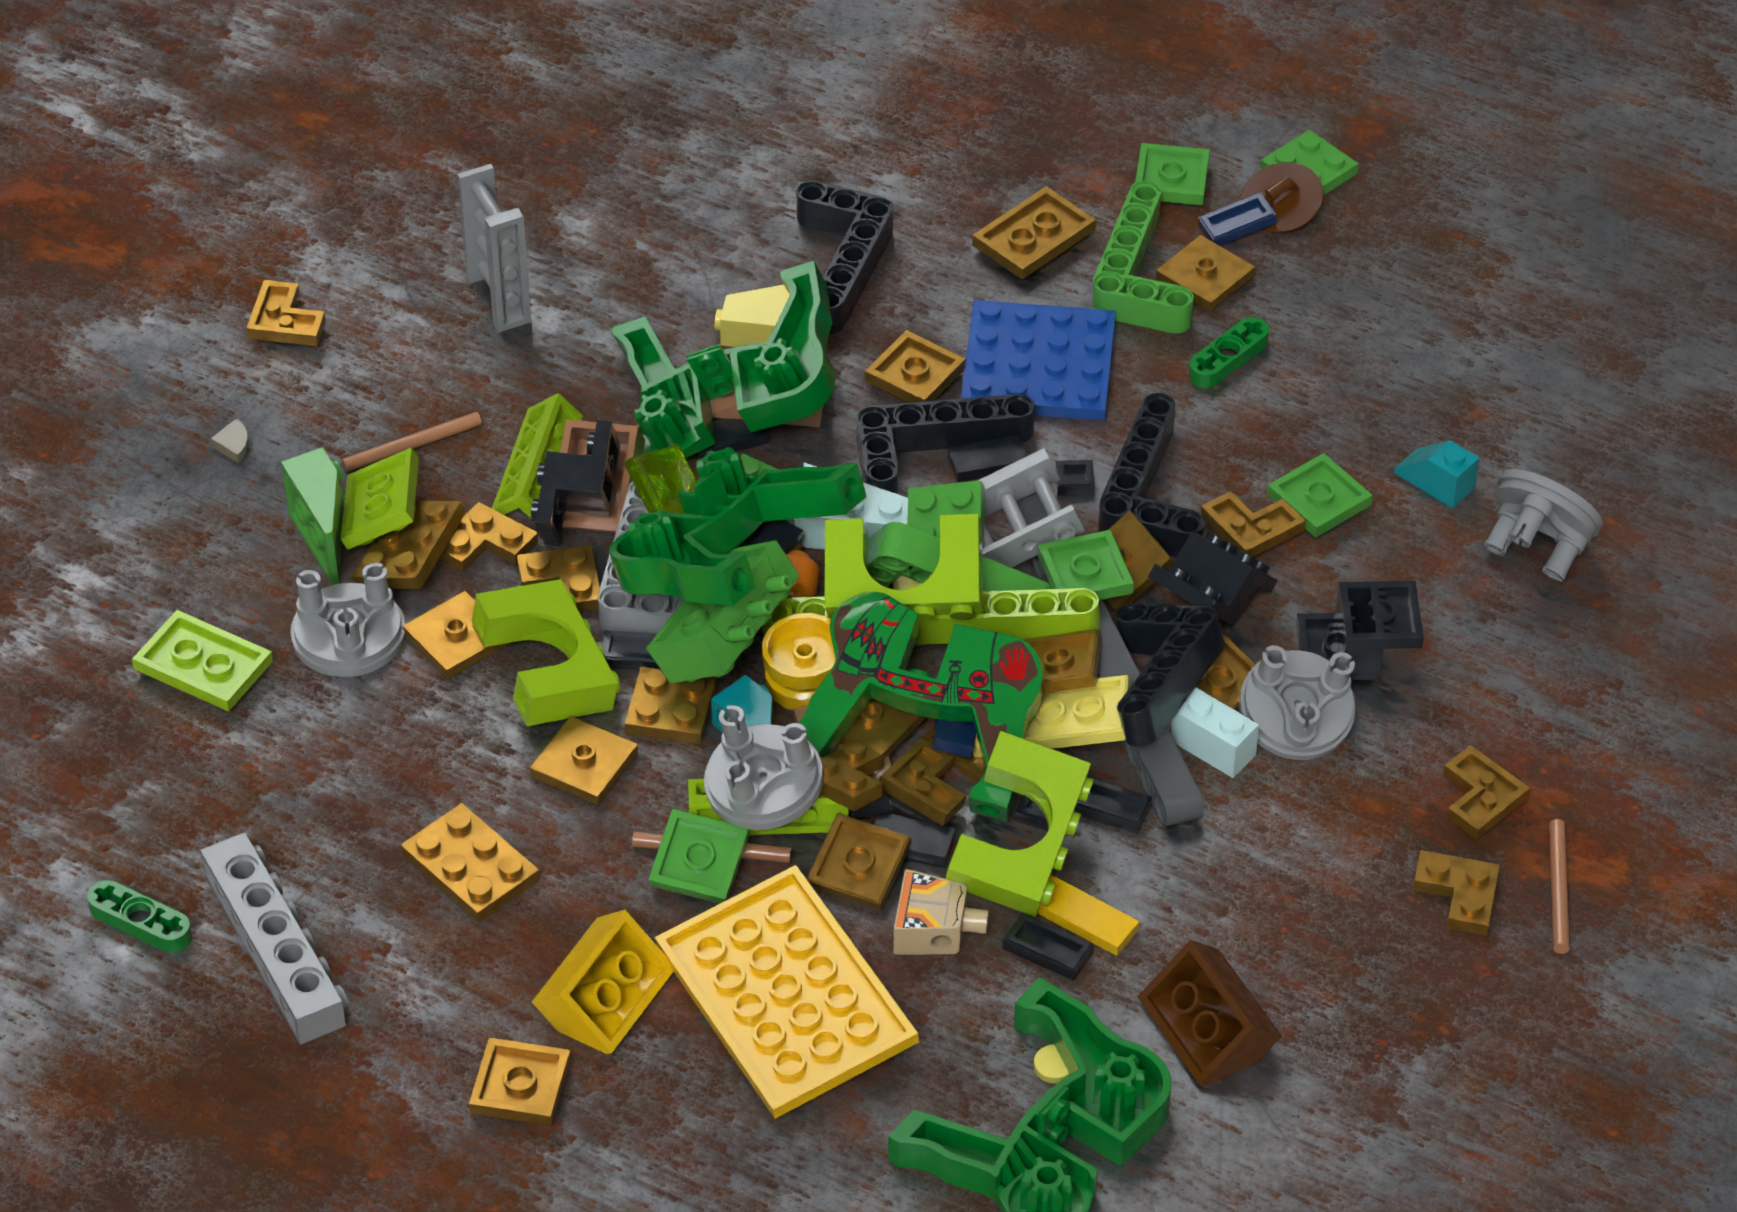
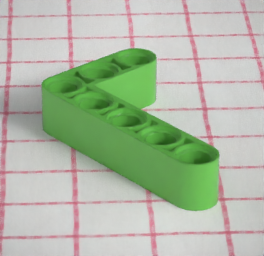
M1142 180L1131 186L1093 278L1091 309L1116 311L1115 321L1169 333H1183L1189 330L1192 324L1194 299L1192 291L1183 286L1137 277L1159 222L1161 203L1160 186L1155 182Z
M889 522L868 539V573L877 583L884 587L889 586L901 575L923 583L933 574L938 565L940 538L900 522ZM982 556L983 591L1052 589L1051 585L1045 581Z

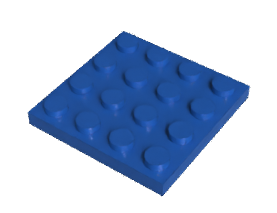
M974 300L961 398L1023 394L1034 401L1035 415L1105 421L1116 311Z

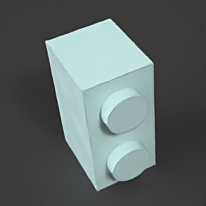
M1198 688L1192 691L1172 719L1171 736L1176 745L1232 778L1256 756L1259 724Z

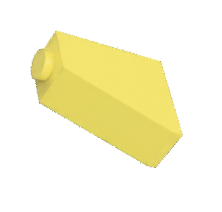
M785 285L726 295L723 309H717L714 323L715 330L720 331L721 346L737 347L767 342L789 298Z

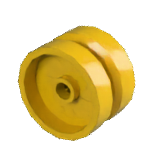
M814 613L793 614L778 620L765 634L762 641V653L766 686L773 700L786 709L794 710L793 708L808 706L812 695L834 666L836 659L830 635L831 619L826 616Z

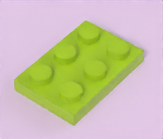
M412 447L347 475L340 540L347 550L358 545H367L377 537L388 532L400 531L414 521L419 457Z
M176 610L132 658L135 670L229 712L271 665L273 658L272 651Z

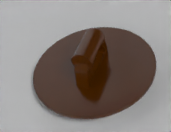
M1291 162L1276 163L1262 168L1247 181L1241 194L1242 200L1257 193H1262L1277 217V223L1262 230L1273 233L1289 232L1306 225L1320 210L1324 197L1323 186L1319 177L1308 167Z

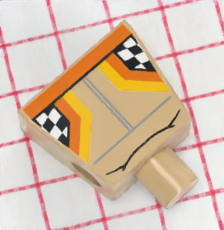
M905 869L894 925V954H956L960 951L963 932L987 934L989 910L967 908L968 887L963 883Z

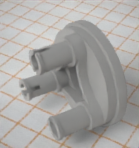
M1519 469L1503 471L1497 481L1498 489L1496 496L1501 503V507L1497 512L1498 520L1488 539L1484 542V547H1487L1490 552L1496 555L1505 556L1512 541L1518 545L1520 540H1522L1521 546L1529 548L1535 534L1539 531L1554 538L1557 543L1542 571L1545 575L1556 581H1564L1576 555L1582 554L1587 543L1599 534L1603 526L1600 514L1581 496L1549 478Z
M377 562L370 563L363 568L362 574L365 584L340 583L321 589V578L318 572L305 570L298 574L296 584L299 597L296 601L297 612L291 624V641L294 652L306 666L329 676L353 677L364 675L383 667L398 654L405 640V631L403 630L405 619L400 607L393 600L392 590L388 587L387 568H384L383 564Z
M1275 645L1267 647L1265 649L1266 652L1262 654V660L1247 674L1239 695L1240 714L1259 724L1257 743L1277 756L1292 760H1310L1331 753L1346 739L1355 718V698L1350 686V674L1355 667V662H1350L1352 657L1347 653L1338 652L1332 655L1329 661L1322 656L1307 651H1285L1282 647Z
M735 705L727 706L728 718L726 712L722 709L719 713V722L723 729L722 742L711 755L704 775L705 792L712 809L726 822L740 828L752 830L780 827L802 816L817 800L824 779L820 756L812 743L807 740L806 728L799 723H791L785 727L772 724L747 727L742 708Z

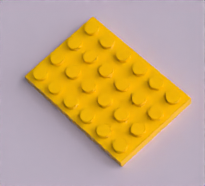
M796 865L655 937L656 945L665 954L673 972L774 1119L919 1043L918 1032Z

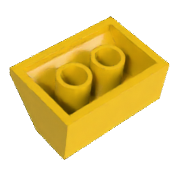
M621 910L596 918L536 995L532 1003L558 1032L605 1054H611L671 976L673 970L665 954L626 910Z

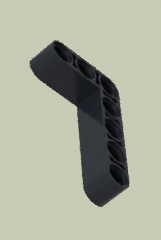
M809 180L800 183L796 189V218L798 222L806 227L845 236L823 276L827 285L833 323L829 334H835L841 331L847 323L892 238L893 205L889 199L881 196Z
M1153 393L1146 396L1143 400L1100 498L1098 532L1109 530L1130 510L1169 556L1177 557L1192 531L1204 536L1205 520L1199 512L1146 498L1173 435L1175 417L1174 399L1164 393Z
M1012 394L864 407L857 414V450L862 481L874 487L898 494V463L896 453L948 449L950 447L1019 435L1021 443L1026 442L1034 435L1035 403L1026 395Z
M1130 603L1116 611L1115 617L1120 635L1129 653L1154 655L1117 705L1126 743L1135 747L1145 746L1157 740L1223 651L1225 643L1217 612L1212 607Z

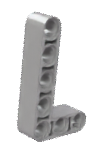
M640 477L631 482L613 542L628 531L629 522L638 519L639 514L657 512L659 509L663 510L662 486L659 481L651 477ZM609 554L598 593L601 629L603 631L658 633L682 603L683 599L666 594L639 595L625 592L620 587Z

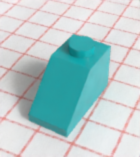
M1448 440L1415 449L1394 468V474L1454 508L1475 489L1480 457Z
M744 675L711 699L712 725L723 733L721 723L719 722V713L723 709L728 718L726 707L730 705L742 708L747 727L773 724V698L771 693L764 685L757 684L747 675Z

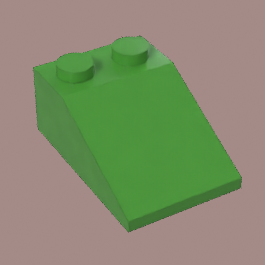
M323 447L282 461L281 466L288 515L331 585L339 584L342 552L340 534L343 516L342 507H344L345 496L339 486V481L343 480V474L337 460H330Z

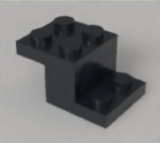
M597 420L595 432H589L587 454L591 456L547 451L545 463H539L537 485H541L539 499L534 498L532 502L531 521H535L536 531L540 532L545 545L560 546L565 511L610 516L621 446L612 422Z
M1192 531L1173 564L1168 569L1155 564L1148 575L1149 578L1193 605L1214 608L1218 619L1233 626L1237 623L1257 587L1271 593L1278 582L1277 579L1267 574L1270 569L1268 565L1249 556L1238 547L1209 531L1205 537Z
M1416 581L1339 582L1335 613L1297 614L1296 628L1299 650L1317 654L1329 661L1335 653H1347L1352 657L1350 662H1355L1354 670L1350 674L1351 680H1380L1384 649L1423 647L1424 636Z

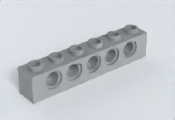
M242 833L201 849L206 879L300 1045L345 1027L344 1009L348 1008L346 995L340 985L333 986L330 980L332 979L331 971L326 959L323 956L317 958L314 953L315 944L309 930L299 927V917L291 900L284 901L281 896L283 895V889L275 872L269 874L266 870L267 861L259 845L253 846L246 833Z

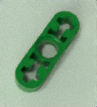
M1248 317L1239 321L1190 359L1188 375L1190 382L1200 388L1216 386L1266 348L1269 336L1268 324L1256 317ZM1224 349H1232L1235 350L1238 354L1234 356H1226L1220 353V351Z
M103 880L92 885L87 892L90 913L94 918L165 952H178L185 949L192 940L190 922L186 915L111 880ZM142 910L150 913V916L141 922H134L129 919V916L136 911Z

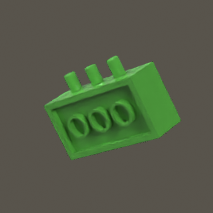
M776 540L734 548L726 553H746L756 586L751 592L733 606L694 603L683 600L646 647L670 683L694 682L700 678L712 676L719 678L728 674L734 668V661L740 653L753 643V637L760 627L772 618V612L779 602L789 596L790 588L800 575Z

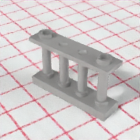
M491 164L459 173L457 175L467 281L471 284L485 279L491 292L493 324L498 333L531 323L524 216L519 208L502 212L497 205L494 168Z
M1045 448L980 479L985 487L984 517L1003 508L1014 531L1013 534L993 542L984 523V548H982V556L1012 568L1038 555V544L1072 538L1085 532L1073 506L1069 505L1061 509L1050 485L1059 481L1060 478ZM1037 492L1048 516L1028 526L1016 501Z

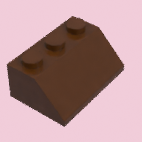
M1190 940L1137 996L1201 1086L1209 1085L1255 1065L1282 1037L1218 948Z

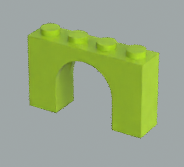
M979 514L940 515V558L938 565L925 582L905 590L884 587L877 583L868 573V531L863 518L825 520V610L829 619H831L835 610L846 600L866 592H880L891 596L918 613L919 621L932 620L936 615H950L954 619H969L973 617V614H983L982 525Z
M561 579L476 594L471 622L485 647L524 640H535L557 647L569 658V660L558 665L517 673L513 701L526 726L569 719L570 716L580 717L613 710L615 696L620 690L618 675L615 671H611L605 660L602 646L596 644L588 621L580 615L574 595L568 593Z
M1000 731L987 765L984 781L1019 793L1034 801L1046 817L1048 832L1037 844L1021 850L999 848L961 834L948 867L946 879L965 884L968 887L967 892L1036 917L1040 903L1048 906L1056 883L1049 881L1053 869L1061 871L1069 849L1062 846L1066 834L1074 836L1081 817L1080 813L1075 812L1078 800L1086 802L1094 781V779L1087 777L1091 763Z

